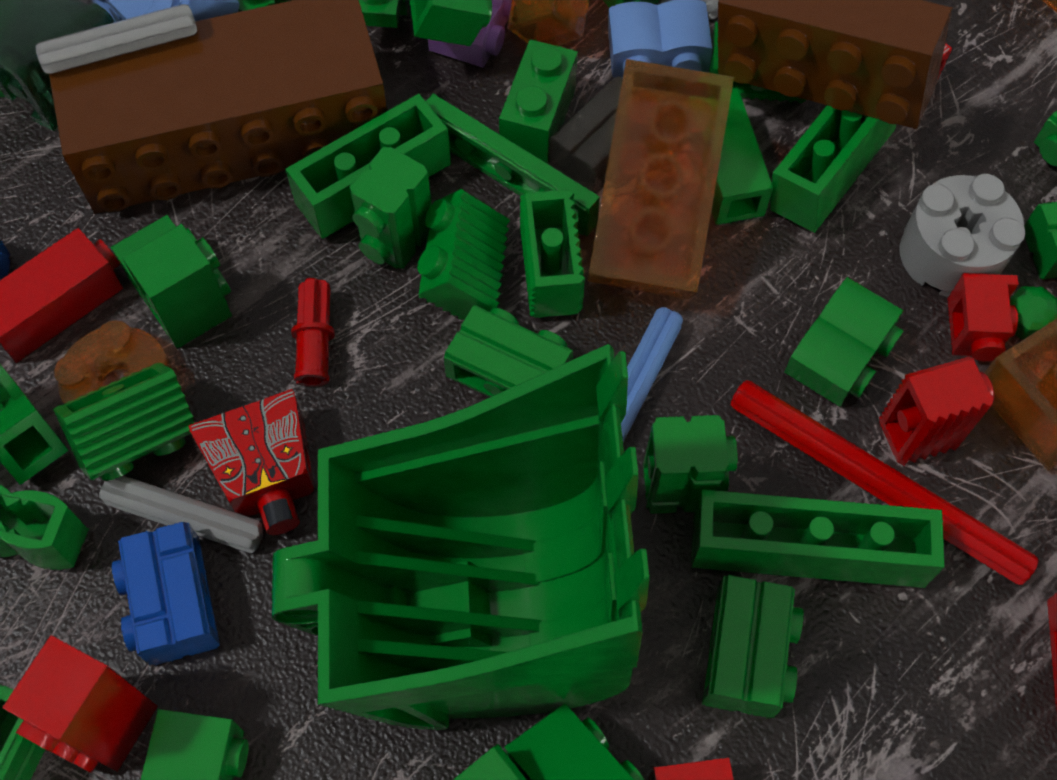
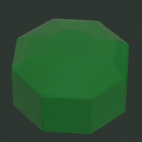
M1022 286L1010 298V305H1014L1018 312V326L1015 335L1021 340H1042L1056 326L1057 298L1045 288Z

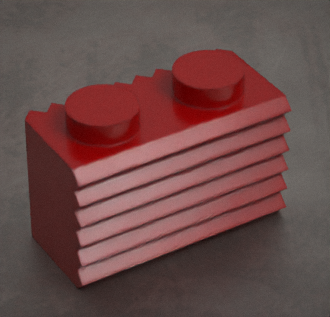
M965 357L906 374L905 379H902V384H899V389H896V393L890 399V403H887V407L884 408L885 411L882 412V416H879L880 426L897 463L905 466L908 461L915 463L918 458L925 460L929 454L935 457L939 451L944 454L949 449L956 451L991 407L994 401L992 383L984 372L979 371L974 359L971 357Z

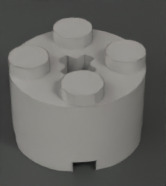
M955 175L940 179L923 191L904 229L899 246L903 266L911 278L921 286L926 282L940 289L939 295L949 297L963 273H1002L1024 240L1023 216L1015 200L1005 191L1003 182L994 175Z

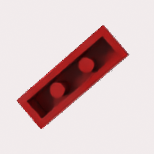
M50 635L2 708L23 720L15 733L72 764L74 763L84 770L93 773L99 762L118 772L158 706L106 664Z

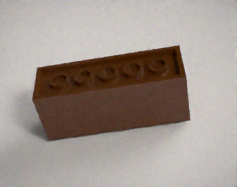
M292 0L195 21L197 33L194 36L49 74L62 155L94 214L106 211L117 212L132 205L154 200H170L184 193L206 188H221L232 182L258 176L269 177L276 175L280 171H284L289 166L387 112L383 81L359 0Z

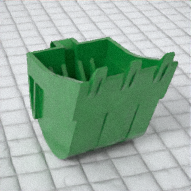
M607 344L451 414L424 423L318 449V540L275 551L273 553L272 619L278 623L318 636V705L400 727L445 730L449 728V718H496L553 712L564 703L569 708L580 707L613 697L629 687L633 668L637 667L643 634L641 612L647 605L649 568L646 548H640L634 553L631 514L636 508L638 465L636 447H628L625 452L623 447L621 423L626 415L628 389L625 351H619L614 358L613 347Z

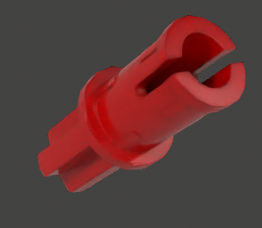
M306 278L298 287L297 324L292 327L291 335L296 339L294 381L302 386L319 387L330 382V376L328 375L329 341L335 337V330L330 326L331 287L326 280Z

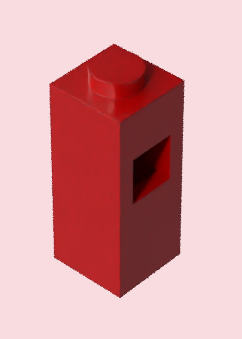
M78 227L0 280V344L15 363H18L123 289L113 271L120 266V263L108 246L101 239L92 244Z

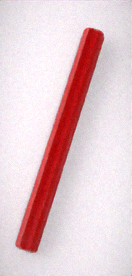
M745 380L734 393L731 401L733 409L888 505L942 510L943 539L1017 585H1023L1034 574L1039 562L1036 555L750 380Z

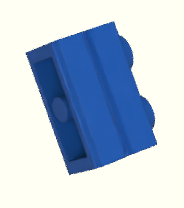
M179 522L156 528L154 532L145 531L122 537L118 541L121 559L112 562V575L119 595L127 594L130 615L121 618L122 634L128 651H137V655L147 664L156 666L181 659L185 655L192 656L217 649L220 646L200 540L189 522Z

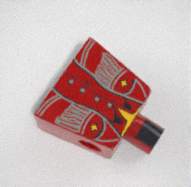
M293 389L188 425L194 440L235 513L247 517L260 513L266 533L269 535L286 533L300 524L293 500L311 494L314 491V481L304 418Z

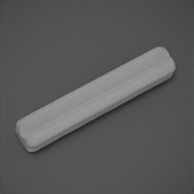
M181 4L39 42L36 45V54L44 72L53 74L194 36L197 33V26L190 7L187 4Z
M121 476L113 480L104 481L99 492V498L107 506L167 526L179 522H189L198 536L248 553H253L258 549L264 535L265 528L259 520L130 477Z

